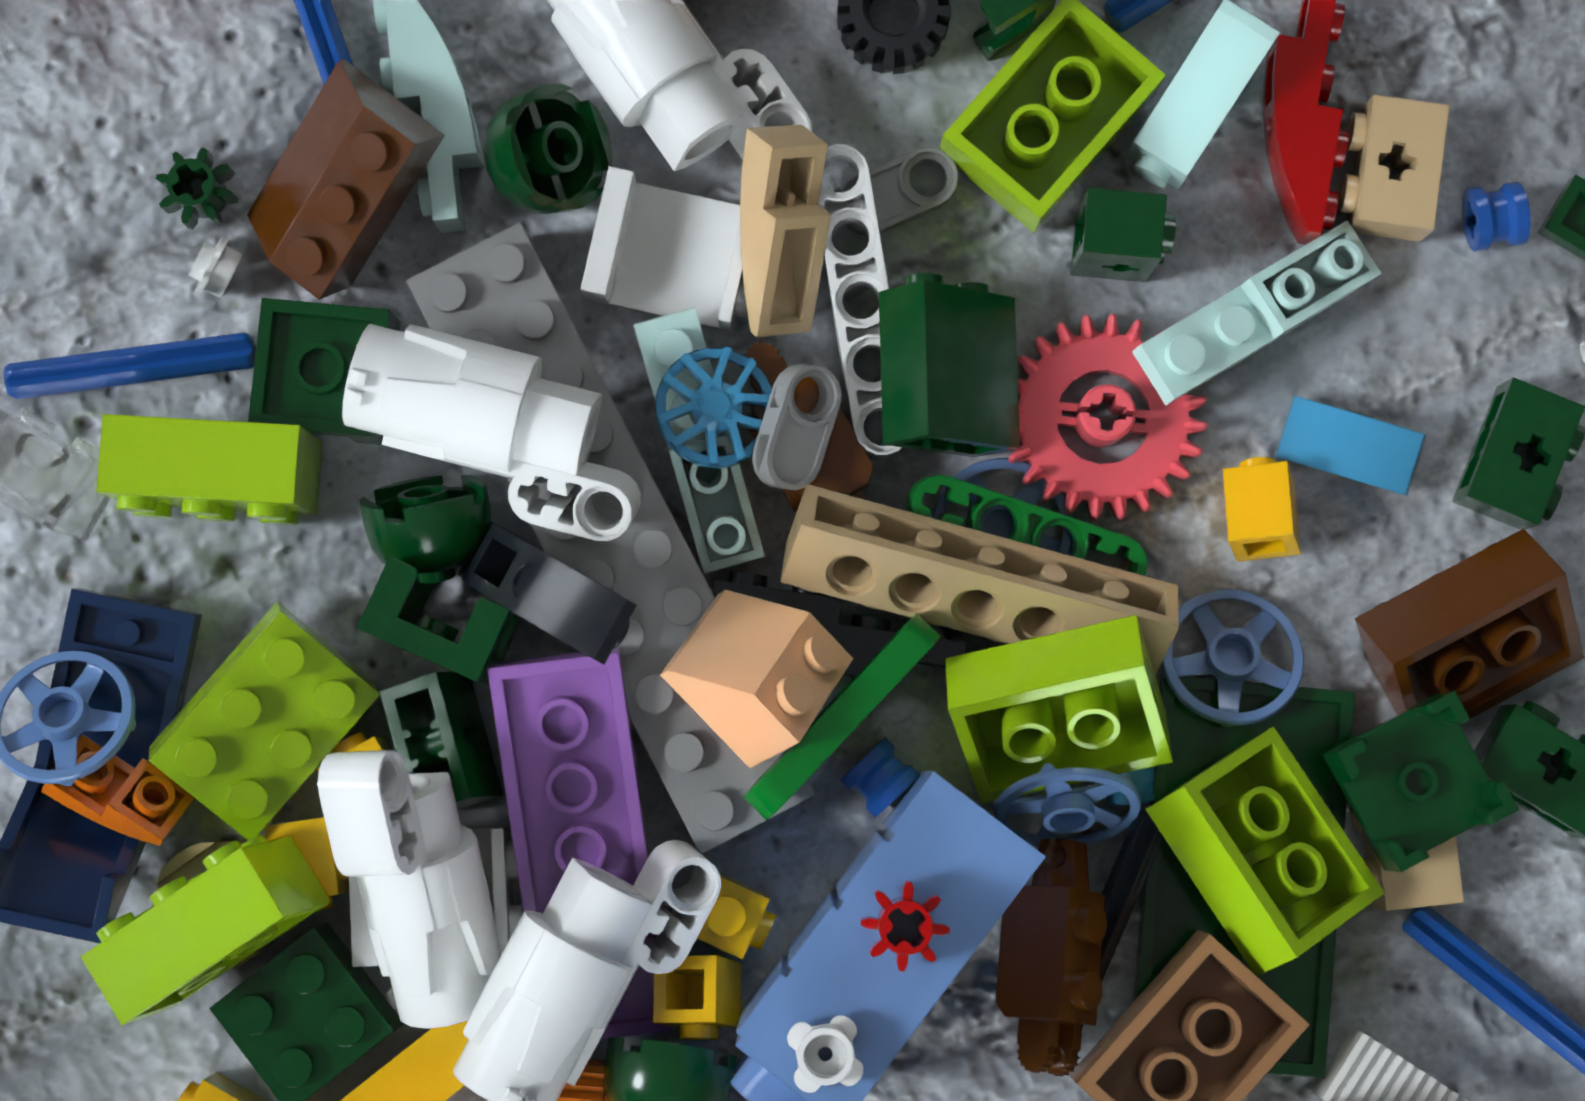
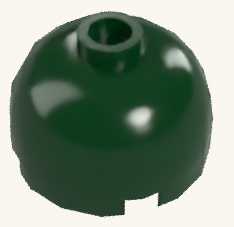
M542 84L527 89L499 107L485 134L483 146L485 166L495 189L516 207L534 214L565 213L585 207L600 196L604 187L598 188L601 183L603 171L608 170V167L612 164L613 153L609 130L598 108L589 99L581 102L575 95L567 92V90L573 88L564 84Z
M442 475L405 480L375 489L376 503L363 496L359 499L363 526L371 549L383 564H386L389 556L417 568V579L420 583H438L454 578L456 576L455 567L461 566L473 559L491 527V508L487 483L484 478L473 475H461L462 487H447L442 485Z
M624 1037L608 1038L604 1062V1087L609 1101L729 1100L732 1090L730 1081L735 1075L734 1067L737 1061L735 1055L728 1054L720 1057L719 1064L716 1065L714 1064L715 1050L642 1039L641 1046L631 1045L630 1051H623Z

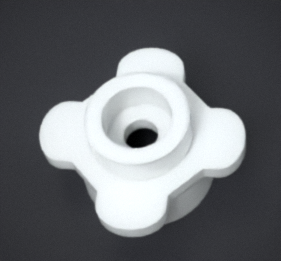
M222 236L216 247L207 242H204L188 274V276L199 281L193 292L194 294L199 296L204 290L218 298L222 297L242 256L241 252L226 245L229 238Z
M837 1015L832 1018L830 1023L815 1026L802 1021L794 1024L789 1030L787 1041L789 1046L796 1051L798 1068L794 1073V1082L802 1091L813 1093L821 1085H833L838 1082L845 1086H853L861 1079L863 1064L855 1058L852 1041L857 1034V1027L849 1017ZM823 1047H828L832 1051V1057L827 1061L820 1059L818 1055L819 1050Z

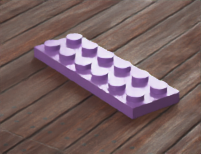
M620 647L612 650L605 665L582 652L490 663L487 670L523 913L525 910L544 913L572 857L599 867L634 885L649 856ZM649 932L646 937L655 939L658 935ZM638 966L601 1039L672 1031V1027L653 1023L654 973L647 972Z

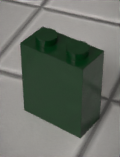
M935 273L908 275L905 277V285L880 291L879 323L883 445L967 457H979L1019 449L1015 298L989 293V286L985 283L944 284L943 276Z

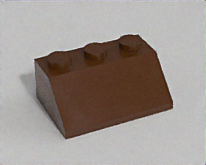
M345 59L339 60L247 213L268 261L319 300L350 288L445 135Z
M1524 528L1355 618L1367 661L1396 714L1435 694L1455 691L1469 719L1584 658L1566 573Z

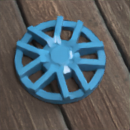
M730 347L704 348L685 353L670 366L658 386L655 397L657 426L668 446L688 462L708 468H725L737 465L753 456V449L757 439L756 437L744 449L738 427L759 431L762 423L760 419L742 415V405L765 406L766 410L772 386L752 357L749 359L736 351H732ZM719 360L713 378L699 366L698 361ZM727 362L736 364L744 369L733 386L722 381V375ZM684 368L700 384L695 391H692L675 378ZM750 375L758 384L762 394L740 392ZM669 388L687 403L666 411V395ZM685 415H690L694 426L676 436L669 422ZM704 432L707 456L688 448L684 443ZM727 433L733 453L727 456H718L716 435Z

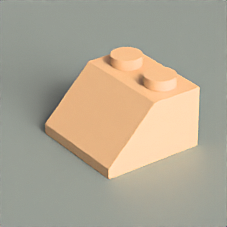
M724 590L713 600L660 676L749 768H752L801 741L853 658L810 612Z

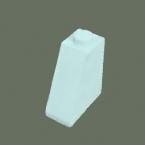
M1223 0L1133 141L1126 157L1135 162L1134 170L1142 178L1156 186L1165 187L1169 183L1179 190L1280 32L1233 2Z

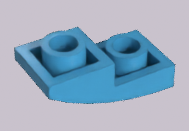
M1294 396L1276 457L1408 496L1427 435Z

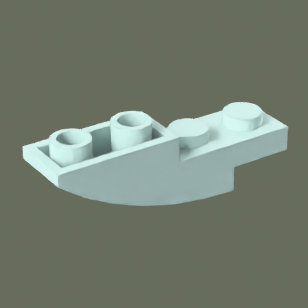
M373 0L377 31L379 35L388 34L390 57L380 58V74L383 89L394 95L395 98L415 113L421 112L422 116L420 117L445 135L427 164L428 178L418 179V194L423 217L432 216L434 224L441 233L466 231L460 169L484 167V161L473 109L459 71L434 23L418 0Z
M1347 220L1250 277L1234 290L1140 344L1132 353L1164 404L1168 405L1281 338L1382 273Z
M695 307L633 324L654 399L658 386L671 365L685 353L706 348ZM710 360L698 361L699 366L713 378L714 373ZM686 368L675 377L692 391H695L700 386ZM669 388L666 395V411L687 403ZM685 415L669 422L676 436L694 426L690 415ZM704 432L684 443L688 448L707 456ZM728 434L716 435L718 456L732 454L733 450ZM668 446L703 573L765 557L740 465L737 464L725 468L702 467L683 459Z

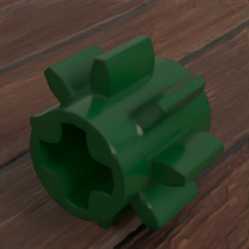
M203 147L199 150L196 159H185L178 152L172 153L175 165H173L168 174H156L155 178L167 188L170 194L162 199L159 203L160 207L168 214L175 213L183 208L181 220L188 229L193 230L195 228L198 218H210L218 226L221 225L222 218L219 213L223 210L226 203L235 204L239 201V198L228 190L225 182L231 180L235 175L234 170L228 164H221L212 170L213 155ZM200 178L203 181L201 186L205 194L195 200L191 196L194 193L191 183L195 179Z

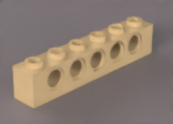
M809 484L805 487L786 541L781 583L799 587L808 592L822 593L859 603L871 609H881L911 618L918 613L931 625L985 637L994 642L1010 644L1137 615L1153 671L1156 675L1179 628L1178 585Z

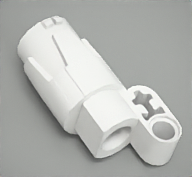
M547 0L554 10L551 19L552 23L618 120L625 127L642 125L673 171L684 169L698 162L728 140L743 160L746 128L803 125L812 132V123L806 111L772 63L763 54L752 49L733 51L723 59L683 0Z
M369 324L363 331L356 346L345 385L342 410L344 425L383 435L382 445L512 478L508 488V500L511 508L520 519L533 525L595 541H609L618 538L627 530L641 505V493L638 485L628 474L620 470L587 462L598 424L603 394L542 379V358L412 324H409L405 333ZM538 477L548 479L547 490L553 493L549 500L539 498L540 488L533 484ZM576 484L580 485L582 489L574 501L573 508H570L569 504L574 498V495L570 494ZM601 491L615 495L622 505V516L606 518L600 515L593 506L592 494Z
M395 750L335 752L326 755L318 772V791L333 858L337 869L342 875L357 877L369 934L382 977H390L392 988L386 994L389 1004L393 1009H397L400 1021L410 1027H447L468 1021L500 959V951L477 836L473 833L472 829L460 824L448 772L408 774L404 758Z
M680 840L666 841L657 846L648 856L634 885H631L599 867L572 857L544 913L525 910L463 1030L464 1036L468 1041L453 1068L454 1076L466 1087L488 1101H557L566 1083L575 1086L638 966L650 973L664 974L678 968L686 959L719 896L721 877L716 866L687 842ZM693 865L694 871L688 883L681 888L672 889V882L676 873L685 866ZM663 901L673 908L671 912L662 905ZM649 932L658 935L655 939L646 937Z

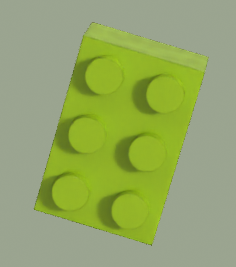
M1061 0L942 135L940 150L952 158L957 169L1034 234L1153 99L1166 74L1079 0Z
M102 414L96 492L117 500V510L131 511L134 516L172 518V507L182 508L181 513L196 515V519L235 522L236 511L247 512L246 517L260 519V523L297 526L299 515H318L323 441L300 425Z
M277 601L149 746V762L245 839L250 840L258 836L320 765L326 755L334 749L380 696V692L376 683Z
M1137 615L945 658L948 711L982 804L997 800L1000 794L1015 782L1030 775L1040 773L1043 765L1051 763L1056 769L1094 768L1122 774L1173 762L1166 712ZM1066 781V782L1068 783V785H1071V784H1076V783L1085 782V781ZM1043 785L1032 790H1029L1022 795L1039 792L1046 789Z
M1274 726L1238 747L1145 809L1256 976L1299 957L1385 893Z
M261 834L242 845L238 840L232 841L217 849L202 861L207 871L193 877L189 881H187L185 876L171 881L149 897L154 905L153 907L137 916H134L132 912L124 914L102 927L96 933L101 943L80 957L122 1026L179 1005L331 903V900L291 836L267 841L264 835Z

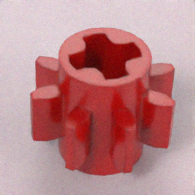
M905 880L902 886V897L892 900L884 892L877 889L874 894L877 902L882 906L878 917L867 916L860 919L861 926L867 929H878L881 937L872 945L869 950L872 957L879 956L889 948L897 953L896 963L901 972H904L908 965V955L918 952L926 960L933 963L936 957L928 945L932 934L945 935L950 933L949 926L941 922H932L929 914L938 907L941 901L938 895L929 896L921 904L913 899L914 888L912 882ZM899 908L906 915L913 913L915 910H919L922 913L923 917L916 924L921 936L916 941L910 943L903 936L892 941L887 937V934L893 928V924L888 917L893 910Z

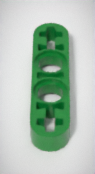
M930 475L914 483L907 495V511L930 517V508L922 505V498L925 493L936 494L940 485L946 488L944 499L960 506H969V494L977 497V500L967 514V528L982 532L980 525L984 512L992 506L1001 505L1009 510L1014 521L1013 530L1007 539L1040 547L1041 537L1044 532L1052 526L1061 525L1068 530L1073 540L1069 556L1084 559L1088 549L1105 554H1115L1120 546L1123 548L1121 558L1130 562L1128 572L1146 575L1148 561L1145 551L1137 541L1130 537L950 476ZM939 514L936 517L937 520L959 526L964 521L963 518L952 514ZM1088 534L1093 535L1095 537V540L1091 543L1089 548Z
M916 613L814 719L801 741L786 749L748 789L743 798L767 821L856 729L941 636Z

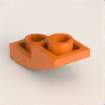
M82 734L77 740L76 765L89 759L103 747ZM116 755L98 770L75 780L73 785L64 786L59 783L44 784L41 790L42 793L102 826L158 846L163 843L195 799L144 758L134 768Z

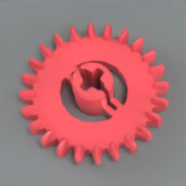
M1113 313L1108 316L1102 332L1096 331L1091 316L1086 314L1080 321L1079 336L1076 337L1064 322H1060L1056 327L1057 346L1048 342L1043 336H1037L1034 340V346L1040 360L1037 361L1026 355H1019L1017 358V365L1027 376V379H1018L1021 446L1010 454L1008 462L1011 464L1029 462L1031 468L1023 477L1022 484L1028 486L1043 479L1047 483L1042 492L1041 501L1048 503L1057 494L1063 493L1065 495L1064 513L1068 516L1075 511L1081 501L1086 502L1088 516L1091 521L1099 519L1104 504L1109 505L1117 520H1123L1126 516L1127 500H1131L1141 512L1147 513L1151 508L1148 490H1151L1163 499L1171 498L1173 491L1165 478L1166 475L1179 480H1187L1191 473L1180 462L1179 457L1196 458L1203 453L1201 447L1187 439V435L1202 433L1208 428V423L1189 417V412L1202 407L1207 402V398L1205 396L1185 394L1168 405L1164 404L1132 353L1135 348L1144 343L1141 341L1142 321L1140 319L1135 320L1126 334L1123 335L1119 334L1116 314ZM1108 373L1124 378L1134 386L1144 400L1147 410L1136 409L1130 394L1121 387L1112 384L1094 387L1086 393L1079 403L1059 401L1061 395L1072 382L1088 374ZM1101 402L1108 403L1110 414L1119 416V420H1115L1107 431L1100 429L1101 423L1099 418L1092 417L1089 414L1094 412ZM1062 413H1069L1077 416H1062ZM1142 420L1143 423H1134V421ZM1058 426L1073 427L1079 439L1087 445L1096 448L1110 447L1118 443L1127 433L1145 434V438L1134 454L1119 462L1098 464L1082 459L1070 450L1060 435Z

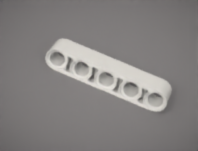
M834 144L827 148L824 169L835 162H844L855 170L858 180L856 185L846 192H834L829 190L823 184V181L821 183L818 205L831 214L824 265L852 429L866 454L873 457L886 458L896 454L903 447L876 445L866 437L864 432L865 419L873 412L882 411L881 380L866 382L856 375L853 368V360L860 351L865 349H877L880 351L879 308L869 318L856 319L845 311L842 299L850 289L860 286L871 289L879 301V292L889 289L867 162L865 157L856 148L847 144ZM846 224L860 226L868 238L866 249L854 256H846L839 253L832 242V236L839 227Z

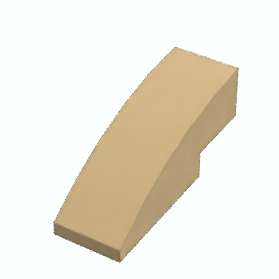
M803 125L746 128L740 197L741 260L750 332L757 338L811 332L831 219V214L818 205L828 143Z

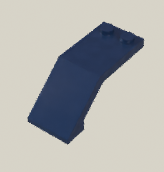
M72 588L58 652L83 651L100 655L113 662L126 675L135 696L136 727L135 730L130 731L127 740L116 753V756L135 768L142 758L149 761V746L183 709L202 614L91 590ZM64 661L56 663L50 689L60 686L71 687L87 666V662ZM104 671L88 701V705L93 709L121 713L122 698L119 687L112 676ZM85 731L78 736V739L83 734L104 747L115 731ZM39 741L33 768L54 770L56 768L51 741ZM27 780L0 840V922L101 943L96 933L102 927L115 920L146 842L116 832L78 814L42 793L43 783Z

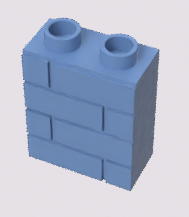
M922 770L921 775L912 783L882 823L887 827L882 835L877 831L874 833L836 883L838 893L835 896L832 893L826 896L789 945L788 957L784 953L742 1007L736 1030L738 1035L735 1046L744 1053L735 1064L734 1068L738 1072L730 1081L732 1086L748 1101H863L1046 857L935 771ZM905 880L912 882L914 888L913 899L921 904L929 896L938 895L941 901L938 907L929 914L932 922H941L949 926L950 933L945 935L932 934L928 945L936 957L933 963L926 960L918 952L908 955V965L905 971L901 972L896 963L897 953L889 948L879 956L872 957L869 950L872 945L881 937L878 929H867L861 926L860 919L867 916L878 917L882 906L877 902L874 894L877 889L884 892L892 900L902 897V886ZM897 908L890 913L888 917L893 924L891 932L887 934L890 940L895 941L903 936L912 943L921 936L916 926L918 920L923 917L919 910L906 915ZM837 1015L849 1017L857 1027V1034L852 1041L855 1058L863 1064L861 1079L853 1086H845L838 1082L833 1085H821L813 1093L802 1091L794 1082V1073L798 1068L796 1051L789 1046L787 1041L789 1030L794 1024L802 1021L815 1026L830 1023L832 1018ZM828 1047L821 1048L818 1052L819 1058L824 1061L829 1060L832 1057L831 1049Z

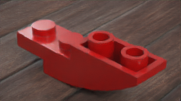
M1302 0L1296 36L1279 34L1268 50L1263 84V123L1268 162L1273 185L1285 219L1297 243L1304 245L1318 238L1322 234V229L1330 230L1332 228L1338 205V192L1329 191L1333 167L1339 169L1342 167L1349 141V131L1340 130L1343 109L1318 105V102L1327 103L1330 96L1335 67L1334 65L1325 64L1329 41H1338L1344 21L1345 5L1336 3V0Z

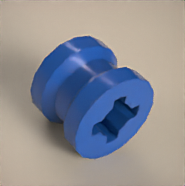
M1505 183L1498 191L1487 192L1481 187L1468 188L1464 191L1462 198V222L1465 237L1471 250L1474 252L1487 250L1494 242L1505 241L1510 246L1524 245L1528 242L1531 227L1530 209L1526 192L1521 183Z
M884 737L840 781L847 789L858 790L866 799V809L876 817L921 774L913 765H903L894 756V745Z

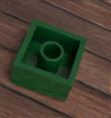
M328 922L311 928L209 1008L279 1101H307L405 1024L400 1021L398 1014L363 968L352 967V954Z

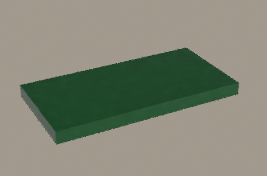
M1160 675L1159 691L1166 712L1173 762L1154 766V800L1150 801V806L1238 747L1274 726L1343 831L1345 830L1347 800L1322 754L1352 738L1355 692L1299 687L1291 701L1274 716L1255 724L1224 728L1220 724L1208 721L1186 708L1172 693L1165 678ZM1192 676L1179 677L1185 688L1195 698L1219 710L1217 679ZM1244 681L1239 712L1253 711L1268 705L1283 692V689L1265 683ZM1163 838L1142 889L1133 1002L1197 930L1206 932L1214 937L1252 972L1165 838ZM1337 929L1299 957L1257 976L1310 1024L1268 1071L1269 1074L1325 1079Z

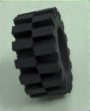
M838 0L837 25L838 30L842 34L841 41L846 50L851 48L854 51L853 59L862 65L865 60L872 64V71L882 73L883 67L893 68V74H903L905 67L910 65L916 70L924 65L925 58L929 55L933 58L940 50L942 40H945L951 15L949 0H913L918 9V19L911 29L897 35L886 34L874 26L869 16V8L873 0Z

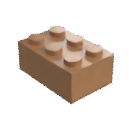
M1197 930L1089 1051L1078 1066L1074 1068V1072H1071L1069 1076L1095 1101H1243L1310 1024L1214 937L1206 932Z

